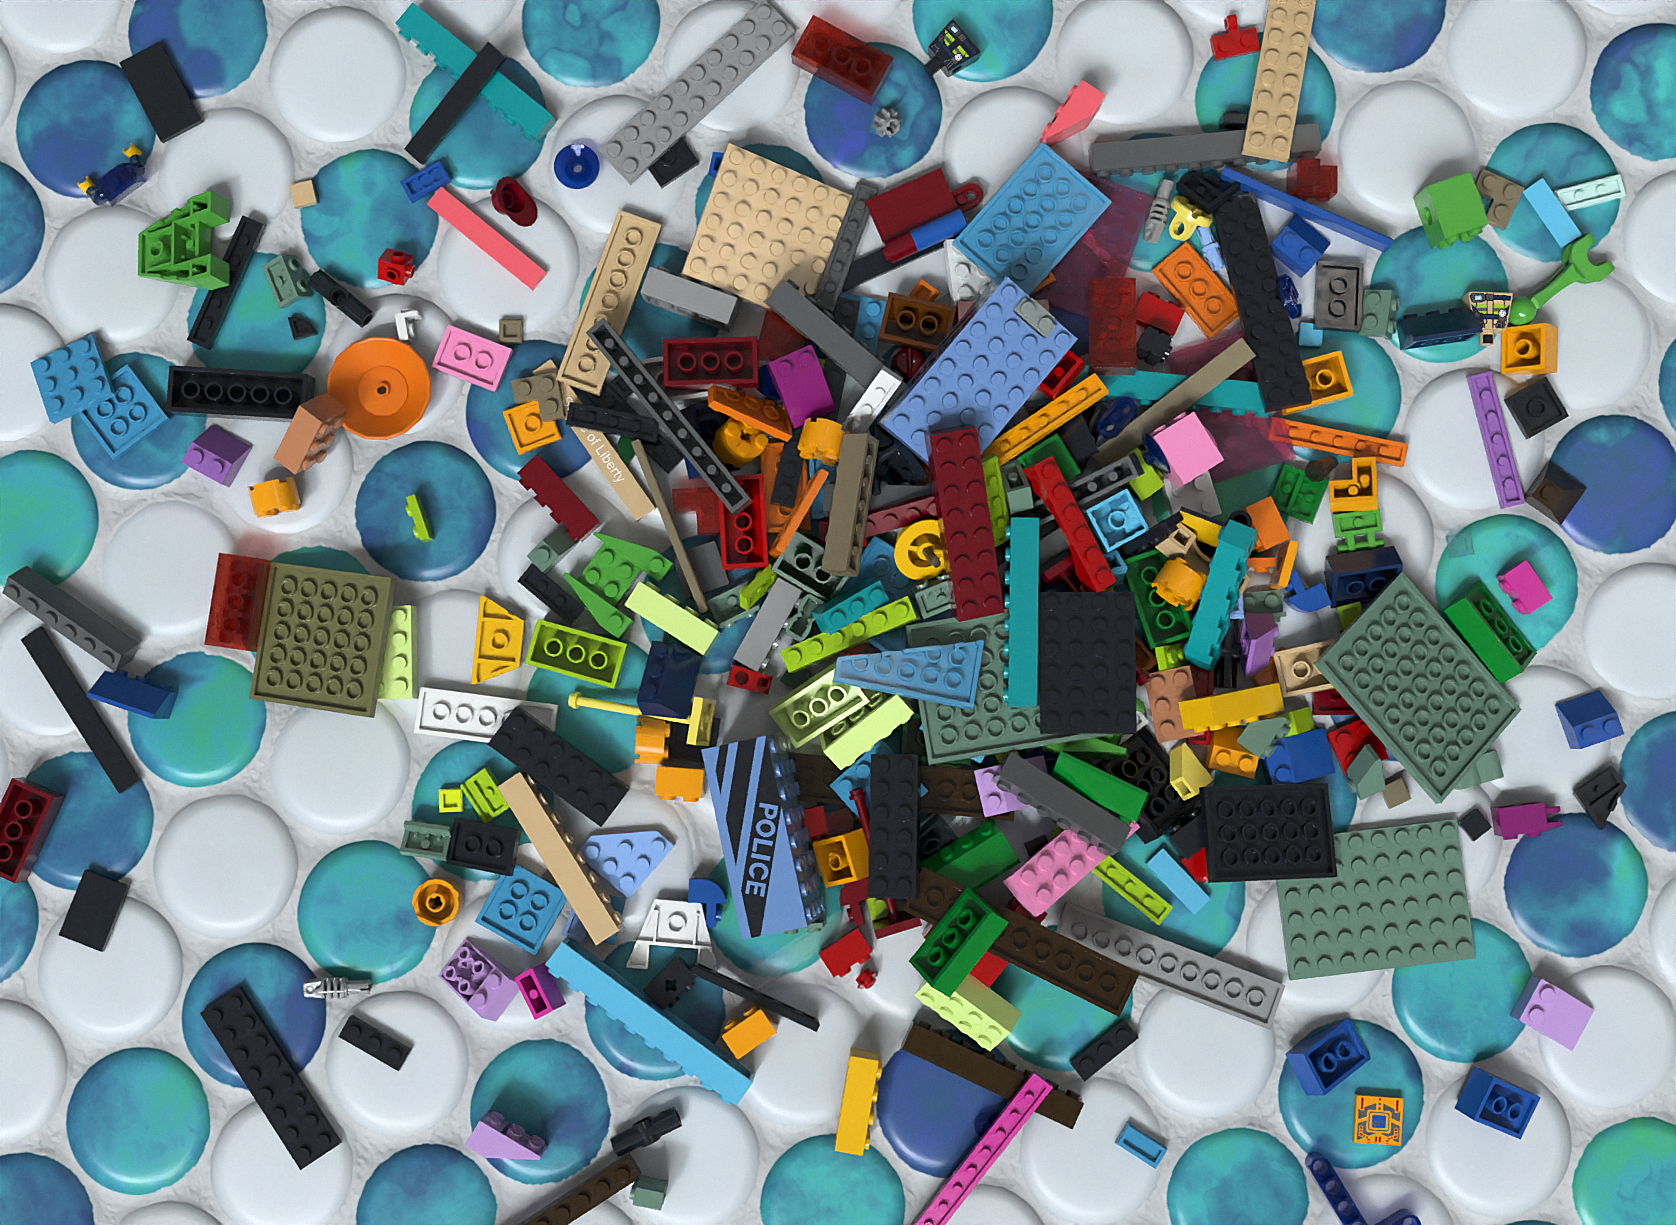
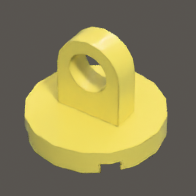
M1175 196L1170 206L1177 213L1169 226V233L1173 239L1185 241L1190 238L1197 226L1209 228L1213 221L1212 214L1208 215L1197 205L1189 204L1190 200L1186 197ZM1183 223L1184 231L1182 234H1179V225Z

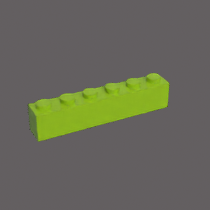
M906 596L867 613L832 635L820 633L783 649L780 653L788 672L795 673L921 618L913 598Z

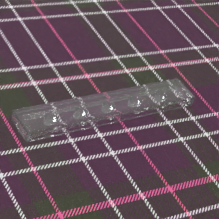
M840 909L826 919L827 924L821 927V931H806L734 978V980L760 991L852 931L853 927ZM727 991L736 1006L746 1000Z

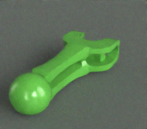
M1591 232L1580 235L1564 247L1561 267L1544 285L1526 297H1517L1512 300L1508 320L1513 325L1522 326L1530 324L1536 317L1537 309L1542 308L1549 299L1574 282L1581 284L1600 282L1615 269L1610 260L1599 262L1596 265L1589 262L1587 257L1588 249L1595 243V238Z

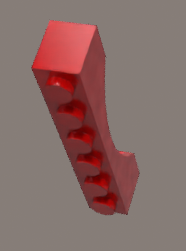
M1053 456L1043 458L1023 469L1033 491L1045 503L1060 526L1073 557L1076 575L1084 591L1098 593L1117 582Z

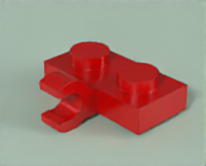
M1236 14L1226 16L1224 20L1227 34L1210 38L1214 62L1260 51L1256 27L1238 31Z

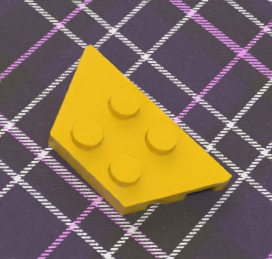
M481 595L471 684H478L520 668L522 660L525 621L486 596Z

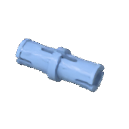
M1200 226L1195 229L1203 247L1201 249L1202 253L1206 255L1212 271L1215 272L1225 267L1219 250V242H1216L1210 226L1209 228Z

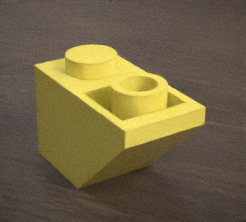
M1186 743L1170 751V783L1184 801L1196 796L1199 793L1200 787H1206L1213 781L1208 770L1200 763Z

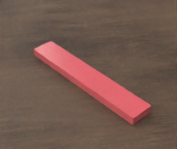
M440 187L428 201L427 205L532 291L546 276V271L444 188Z

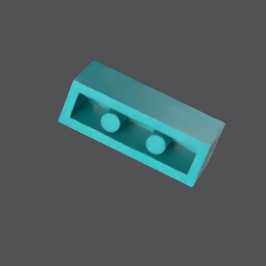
M868 578L814 609L811 613L820 631L832 635L888 602L889 598L880 580Z

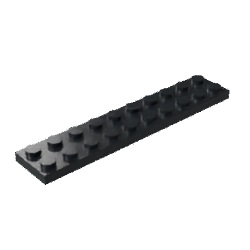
M1251 192L1232 196L1211 212L1245 341L1256 355L1251 359L1264 411L1269 413L1309 405L1313 400L1256 195Z

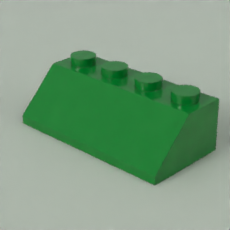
M1481 580L1452 600L1444 609L1448 620L1454 623L1460 631L1462 638L1471 645L1476 656L1484 662L1491 675L1500 684L1522 673L1537 654Z
M1063 751L1060 752L1051 777L1108 813L1111 812L1117 815V818L1130 826L1131 823L1137 824L1147 804L1148 792Z
M989 819L920 862L919 874L922 867H925L949 880L976 891L1021 863L994 819Z
M967 887L909 962L932 988L950 998L1009 922L994 907Z

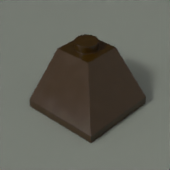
M1547 462L1525 493L1524 499L1526 503L1560 526L1587 488L1551 462Z

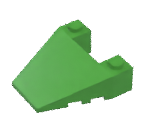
M208 191L192 196L187 200V205L181 209L175 208L171 211V216L165 220L159 219L138 234V276L206 290H214L229 285V263L211 254V228L230 222V201L215 192Z

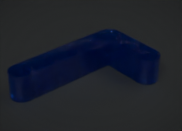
M1318 1152L1308 1154L1305 1159V1166L1340 1225H1352L1354 1222H1359L1360 1225H1368L1331 1163ZM1322 1160V1167L1318 1170H1314V1163L1316 1161ZM1335 1181L1334 1188L1326 1190L1327 1183ZM1343 1201H1347V1207L1344 1210L1339 1211V1204ZM1400 1209L1375 1225H1403L1404 1220L1407 1218L1412 1219L1410 1225H1421V1221L1410 1210Z

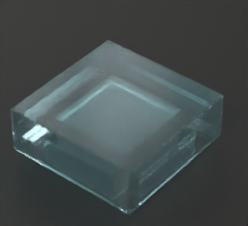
M1471 532L1445 536L1449 559L1475 555Z

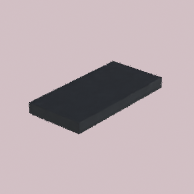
M160 42L119 62L162 143L203 123Z

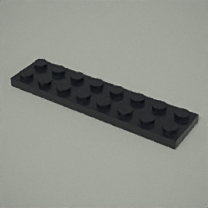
M242 986L200 1013L300 1170L342 1143Z

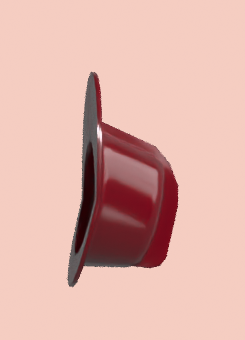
M510 176L502 177L496 187L490 191L494 209L502 215H507L519 226H531L537 219V207L534 200L514 178Z
M899 346L891 355L890 370L899 372L905 378L903 382L907 384L924 364L926 356L923 351L912 347Z

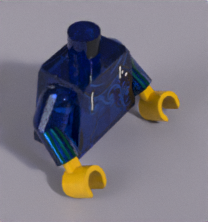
M132 142L129 149L126 150L124 148L122 150L129 158L130 163H120L95 181V183L88 176L85 177L86 180L84 182H77L82 192L88 195L96 205L101 206L108 202L113 207L147 182L143 177L145 167L140 157L142 152Z

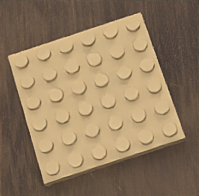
M728 143L681 274L699 282H706L721 291L724 289L733 292L736 297L770 311L773 310L763 301L782 279L786 281L788 279L792 280L799 286L798 292L804 297L807 294L814 299L852 196Z

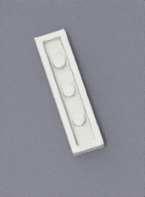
M883 366L841 424V430L845 432L848 429L849 434L865 433L901 384L903 378Z

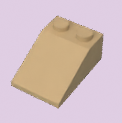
M1336 639L1274 652V660L1283 698L1334 689L1332 684L1314 665V662Z

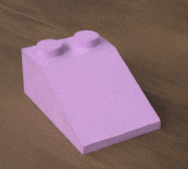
M1044 755L1024 759L1048 774ZM1000 765L974 771L985 817L1032 807L1031 805L1019 802L1016 798L1017 796L1012 793L1000 790L996 783L991 781Z
M1531 975L1509 1016L1573 1051L1594 1009L1549 982Z

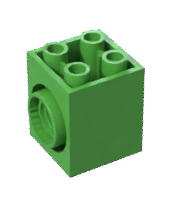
M1471 171L1428 185L1413 198L1431 249L1439 247L1440 250L1453 246V243L1459 240L1462 243L1470 241L1476 235L1482 233V229L1489 224L1483 208L1481 195L1476 188Z

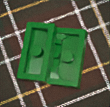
M1284 464L1271 497L1278 512L1313 525L1329 480Z

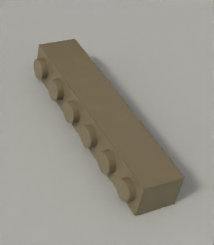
M868 433L843 434V440L840 445L839 465L836 469L837 477L835 488L833 489L832 508L829 513L830 521L825 538V552L822 558V570L833 576L858 577L879 445V440Z

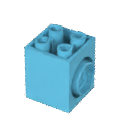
M1128 489L1082 512L1102 554L1110 552L1150 530L1139 503L1130 494Z

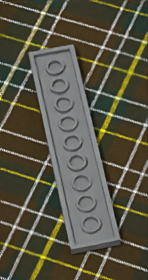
M762 0L598 150L599 153L631 185L651 165L658 161L670 147L672 148L680 138H683L794 36L795 30L766 0Z
M1065 902L1055 932L1139 972L1138 980L1269 1030L1285 989L1284 984L1069 902Z

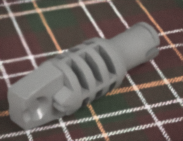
M1160 180L1157 195L1150 203L1151 207L1148 210L1150 213L1147 214L1148 219L1145 221L1143 241L1147 243H1158L1165 228L1166 216L1169 215L1168 210L1171 208L1169 200L1175 184L1170 180Z
M322 977L305 980L303 984L304 996L326 999L346 998L349 994H370L371 985L369 984L371 981L370 979L349 980L347 977Z

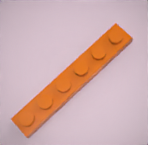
M1276 417L1270 419L1266 439L1267 441L1352 458L1376 457L1377 463L1404 467L1408 448L1406 443Z

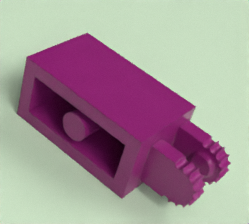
M1529 802L1491 807L1494 835L1502 836L1503 840L1518 839V834H1526V837L1541 836V831H1549L1548 828L1563 826L1562 820L1547 822L1546 817L1548 813L1555 814L1560 812V806L1545 807L1544 802Z

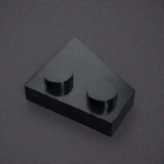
M1192 171L1176 183V190L1209 215L1239 192L1241 184L1235 181L1233 185L1220 182L1221 178L1206 176L1203 173Z
M1609 766L1572 794L1598 830H1603L1607 825L1605 822L1610 812L1614 811L1618 804L1617 800L1622 796L1627 785L1614 767Z

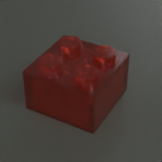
M766 310L758 340V359L760 361L770 363L807 346L808 340L776 312Z

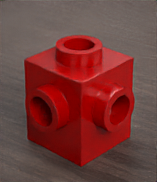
M386 248L378 259L377 279L404 286L408 279L413 277L415 272V265H412L413 255L404 253L401 250Z

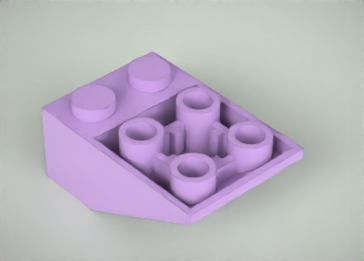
M468 939L464 940L438 975L481 1018L497 1022L520 990L514 979L516 976L509 969Z
M488 1111L481 1118L465 1145L485 1158L540 1160L548 1148L542 1138L536 1135H528L524 1132L525 1129L515 1123L511 1125L504 1120V1116L495 1111L492 1113Z

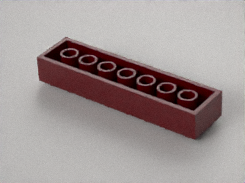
M972 424L924 432L952 616L958 622L1004 613L977 427Z

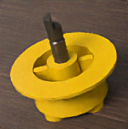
M921 520L903 527L899 532L894 548V559L898 569L905 576L914 580H928L945 571L938 520Z

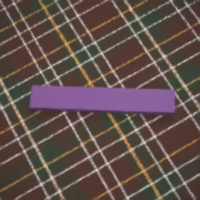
M1489 370L1469 375L1466 378L1500 509L1524 504L1525 499L1492 372Z

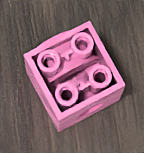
M1186 412L1180 414L1169 422L1170 427H1167L1166 424L1162 425L1149 434L1151 439L1146 442L1175 490L1224 460L1218 451L1215 439L1208 429L1201 424L1195 412L1189 415Z

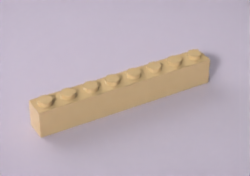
M520 771L499 785L498 789L595 945H598L625 928L623 917L617 910L614 911L610 904V896L599 887L598 877L593 871H589L585 864L587 862L585 856L574 847L573 837L568 831H564L561 826V818L548 805L550 803L548 797L543 792H540L536 786L537 780L525 771Z

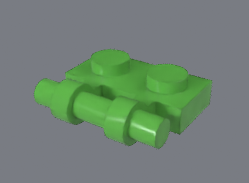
M1379 508L1378 510L1332 515L1335 538H1345V544L1336 546L1338 554L1385 546L1384 539H1375L1374 532L1383 531ZM1365 534V541H1354V535Z

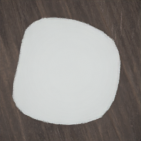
M526 843L518 846L516 863L542 876L547 870V866L534 845Z

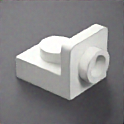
M413 308L403 309L401 313L395 314L398 337L400 341L411 345L413 344L412 337H415L413 324L409 322L422 320V315Z

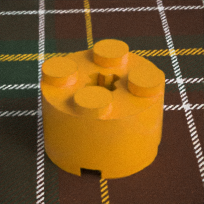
M731 417L716 430L713 449L723 463H729L734 465L733 467L740 468L746 466L763 452L768 444V438L764 431L755 429L751 425Z
M807 418L798 443L799 456L809 460L815 458L822 460L821 462L827 466H835V463L839 462L843 434H849V430L846 429L844 432L841 430V424L828 419L817 418L816 422H810L811 418Z
M286 477L284 481L279 479L270 480L247 487L255 515L257 514V518L278 515L277 510H280V513L300 510L299 505L301 502L294 477Z
M1177 557L1175 561L1167 560L1151 586L1152 588L1156 586L1158 588L1156 593L1170 604L1177 607L1180 603L1185 605L1183 610L1190 611L1199 599L1201 590L1206 584L1208 577L1200 571L1195 572L1189 568V564L1182 558Z
M637 716V722H641V726H636L634 752L639 754V758L634 757V763L663 764V761H668V745H664L665 737H669L670 723L661 719Z
M436 877L422 883L415 890L412 898V906L417 918L429 926H440L454 920L461 913L464 906L463 889L457 882L447 877ZM437 897H440L442 902L439 906H437V901L434 900Z

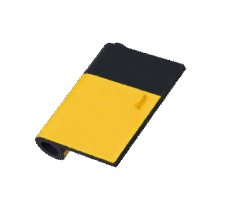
M1182 506L1179 510L1184 518L1180 523L1197 535L1196 544L1203 554L1210 557L1215 555L1220 529L1223 525L1227 526L1230 519L1248 527L1252 526L1251 516L1242 510L1231 513L1226 523Z

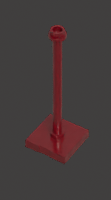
M1072 554L1042 574L1038 582L1039 592H1046L1059 582L1061 584L1064 583L1070 592H1082L1071 578L1075 572ZM1136 663V684L1138 683L1141 687L1151 680V677L1149 676V671L1143 672Z
M859 787L849 791V799L855 801L869 847L870 818L863 798L867 794L863 787ZM884 898L889 914L886 917L872 921L877 939L922 926L920 918L904 910L898 911L894 898Z

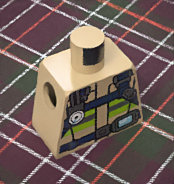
M1468 292L1462 296L1463 310L1471 309L1482 326L1483 332L1479 334L1480 346L1493 345L1494 334H1499L1506 330L1513 293Z

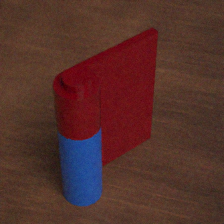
M941 168L865 201L884 247L881 250L886 261L890 259L892 263L960 234L967 227L964 215L956 205Z

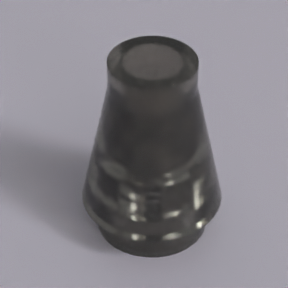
M1334 456L1312 460L1305 468V475L1312 482H1321L1338 466V461Z

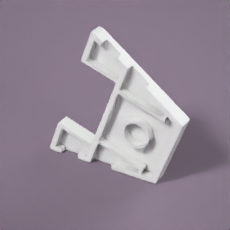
M655 898L626 967L648 969L650 945L698 949L697 962L718 972L708 927H706L702 903Z

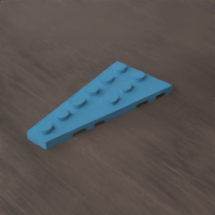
M984 640L837 657L832 682L972 710Z

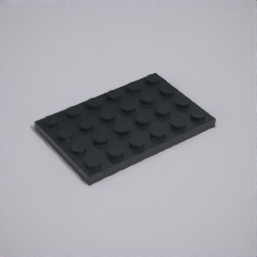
M1039 592L1040 734H1137L1135 592Z
M1328 783L1210 786L1199 788L1208 883L1338 877Z

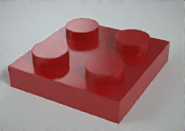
M1361 718L1326 733L1344 776H1348L1347 769L1367 744H1370L1381 761L1389 758L1383 743Z

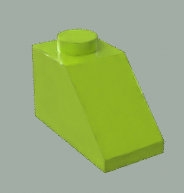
M1309 706L1278 713L1276 717H1273H1285L1291 721L1289 725L1291 729L1285 737L1315 729Z

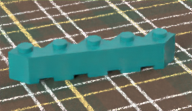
M1231 519L1227 526L1223 525L1219 531V542L1216 552L1210 561L1209 575L1200 593L1202 598L1199 608L1193 617L1192 631L1183 650L1187 662L1210 672L1213 671L1222 654L1221 643L1231 626L1229 617L1240 597L1238 588L1249 569L1247 559L1258 540L1257 530Z

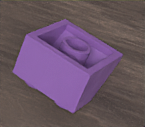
M211 425L191 443L181 463L224 486L230 487L252 447Z
M1244 613L1239 638L1241 649L1240 664L1244 678H1250L1267 667L1270 656H1274L1275 646L1273 639L1278 636V624L1274 623L1272 614Z

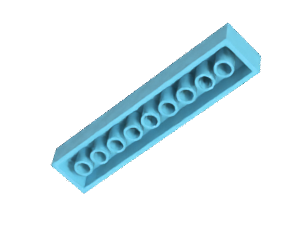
M568 937L564 939L545 964L549 967L548 972L556 978H560V976L568 981L567 986L575 992L580 990L587 995L586 1000L594 1006L599 1004L606 1010L605 1014L611 1019L617 1020L618 1018L625 1024L624 1028L635 1035L637 1032L644 1038L643 1042L654 1049L656 1046L663 1052L662 1056L672 1063L674 1061L679 1063L684 1073L690 1077L695 1075L701 1080L700 1084L707 1090L711 1091L714 1089L720 1094L719 1098L726 1104L730 1105L733 1103L737 1106L752 1085L755 1077L752 1071L668 1009L664 1008L662 1010L645 992L573 939Z

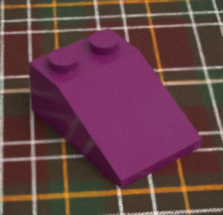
M812 345L766 364L793 428L803 425L807 418H811L810 421H813L836 410Z

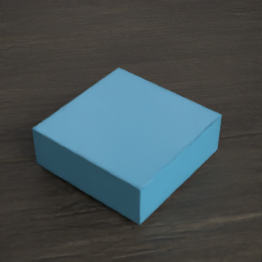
M1300 322L1297 346L1321 348L1323 330H1314L1313 323Z

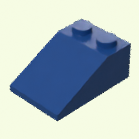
M1325 727L1284 737L1283 739L1280 738L1275 744L1277 746L1275 752L1269 758L1266 757L1264 760L1260 758L1266 785L1296 784L1336 773Z
M1345 1018L1301 1041L1285 1054L1306 1095L1325 1096L1371 1059L1350 1018Z
M1474 1066L1456 1103L1455 1109L1474 1121L1521 1140L1541 1097Z

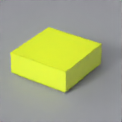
M462 788L439 789V813L464 811Z

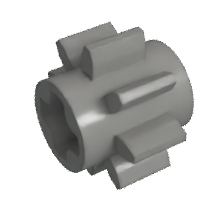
M882 108L881 111L874 115L872 126L877 129L876 133L881 137L887 135L891 138L892 135L899 131L902 120L897 117L898 113L892 108L889 111Z

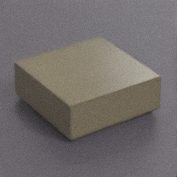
M499 320V343H523V320Z
M1397 778L1385 784L1386 789L1380 791L1389 809L1411 799L1402 778Z

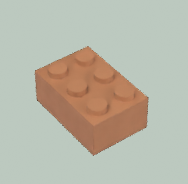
M326 392L299 405L274 459L295 475L303 470L308 471L316 463H322L327 456L326 450L328 446L336 439V430L345 421L343 416L347 408Z
M1190 665L1150 673L1151 680L1145 685L1157 742L1162 743L1203 735L1204 731L1194 733L1193 729H1183L1178 702L1196 698Z

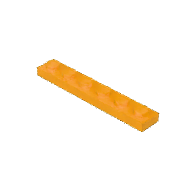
M1096 373L1092 374L991 442L981 454L982 458L993 453L998 456L999 466H1002L1109 394L1108 389Z

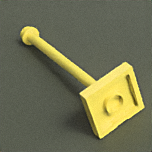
M581 692L571 693L568 705L573 709L585 706L690 724L686 743L709 746L717 700L694 697L692 713L688 715L687 720L642 715L639 706L582 697Z

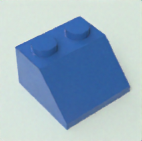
M1296 214L1269 246L1273 256L1302 278L1331 243Z
M1600 690L1554 705L1570 749H1583L1624 734L1617 712Z

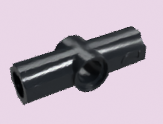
M319 269L310 277L308 285L361 328L368 325L375 313L324 271ZM345 294V300L342 303H337L338 296Z
M1230 619L1231 626L1221 643L1222 654L1216 664L1215 687L1236 688L1237 664L1240 661L1241 654L1240 644L1238 643L1239 619Z
M675 1107L669 1108L654 1117L648 1116L634 1123L631 1128L610 1138L612 1148L617 1156L620 1157L640 1146L642 1148L658 1141L661 1136L681 1127V1118Z

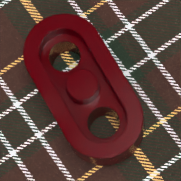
M968 183L951 192L958 209L962 213L977 207L983 198L982 188L975 183ZM972 193L975 195V199L970 200L967 198V195Z

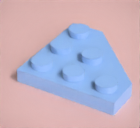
M658 830L592 835L579 851L585 856L586 863L629 899L675 845Z

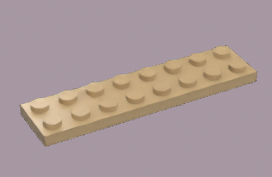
M1269 0L1242 155L1286 163L1289 159L1316 0Z
M618 210L556 377L558 382L598 396L601 395L611 363L586 332L601 319L605 318L622 338L660 235L661 224Z

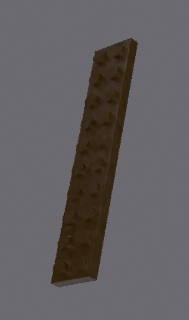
M788 752L789 759L793 758L796 772H793L795 782L798 781L801 795H798V800L846 805L830 787V784L850 766L840 770L828 756ZM921 765V783L928 789V792L921 797L920 812L1014 821V811L989 817L984 816L974 774L975 770Z
M922 867L919 874V899H907L902 910L937 926L966 887ZM978 894L1009 922L987 952L1120 1017L1138 979L1139 972Z

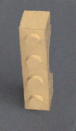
M1180 522L1177 524L1179 529L1172 534L1166 536L1163 533L1165 537L1157 542L1156 549L1170 560L1175 561L1177 557L1184 559L1189 564V568L1195 572L1200 571L1208 577L1211 559L1198 548L1196 544L1197 535ZM1246 574L1238 588L1240 596L1251 580Z

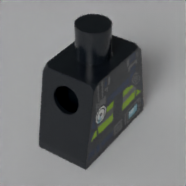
M952 19L929 45L928 55L931 60L924 64L923 67L930 76H933L941 69L947 77H950L977 62L980 57V50Z

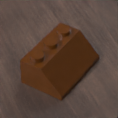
M889 292L878 341L933 353L951 331L957 307Z

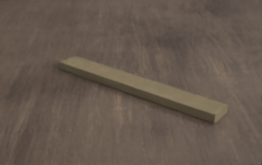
M1240 337L1098 446L1100 452L1093 455V457L1102 468L1123 458L1150 437L1149 434L1162 425L1168 424L1256 355L1243 338Z
M639 439L632 441L631 444L701 615L706 614L710 611L643 443Z

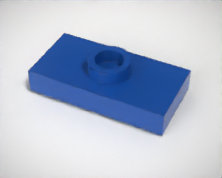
M440 160L400 181L412 203L452 182Z

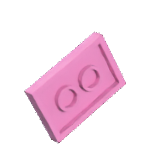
M448 325L431 367L497 393L513 350Z

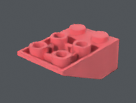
M1084 80L1081 81L1079 86L1074 85L1068 93L1065 103H1062L1055 112L1052 123L1049 122L1044 128L1039 141L1044 142L1048 147H1052L1086 129L1100 110L1105 94Z

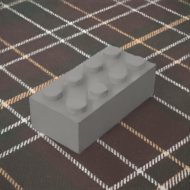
M657 266L656 269L653 267L649 268L640 292L645 303L731 333L740 308L738 299L734 297L735 294L724 289L721 292L714 290L713 286L706 282L697 284L692 282L690 277L683 274H678V276L669 274L670 271L661 266Z

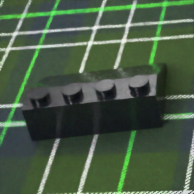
M1144 726L1137 731V734H1133L1120 745V747L1127 749L1128 759H1102L1094 767L1148 792L1147 804L1137 822L1140 828L1135 831L1143 843L1147 844L1160 838L1200 800V795L1197 794L1185 801L1181 798L1170 783L1169 756Z

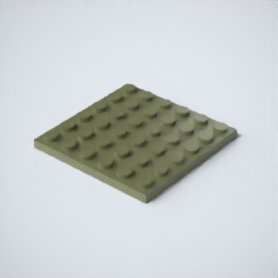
M271 562L249 699L374 718L396 578Z

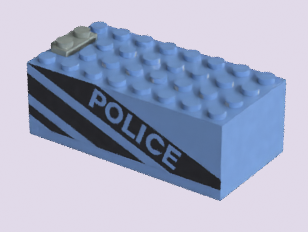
M1007 276L995 278L875 422L908 447L910 452L928 467L924 432L972 424L977 427L980 453L982 454L1077 341V338Z
M784 732L701 750L742 940L808 927L822 915V910H825L824 898L819 895L818 887L821 885L818 873L814 872L813 864L816 862L813 850L809 849L808 844L811 837H809L808 828L803 826L802 818H805V809L798 800V795H801L798 781L795 782L793 772H796L793 758L789 759L788 755L791 743L789 737L785 736Z

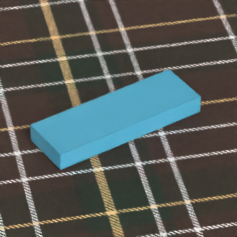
M1544 178L1523 191L1561 248L1582 235V232Z
M1162 847L1145 863L1193 915L1211 900Z

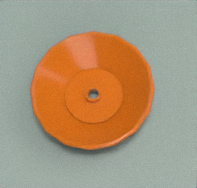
M370 336L351 343L336 357L327 376V394L347 408L343 416L345 421L342 424L347 431L364 439L388 440L407 433L422 419L430 402L431 377L425 361L412 346L393 337ZM382 387H385L386 392L385 394L381 395L379 393V390Z

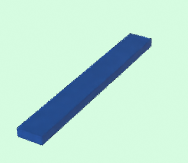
M1224 167L1219 175V178H1221L1220 182L1233 185L1234 181L1241 184L1240 191L1255 193L1256 197L1297 214L1385 253L1394 241L1390 237L1228 167Z

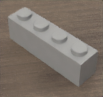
M778 577L733 659L757 672L760 668L765 669L771 658L767 655L771 647L777 648L782 639L779 633L782 628L786 629L788 622L792 618L790 613L793 608L798 609L800 602L804 598L801 595L803 591Z

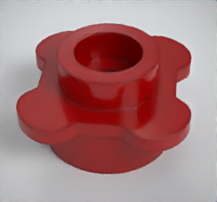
M870 968L864 970L855 980L859 984L857 986L858 989L862 990L865 988L867 990L872 987L877 981L875 978L878 973L872 972Z

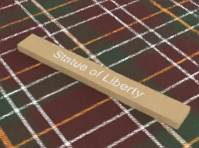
M550 359L532 373L534 376L553 372L558 374L559 370ZM559 382L565 420H567L570 402L582 404V402L570 385ZM571 427L637 522L656 509L603 433Z

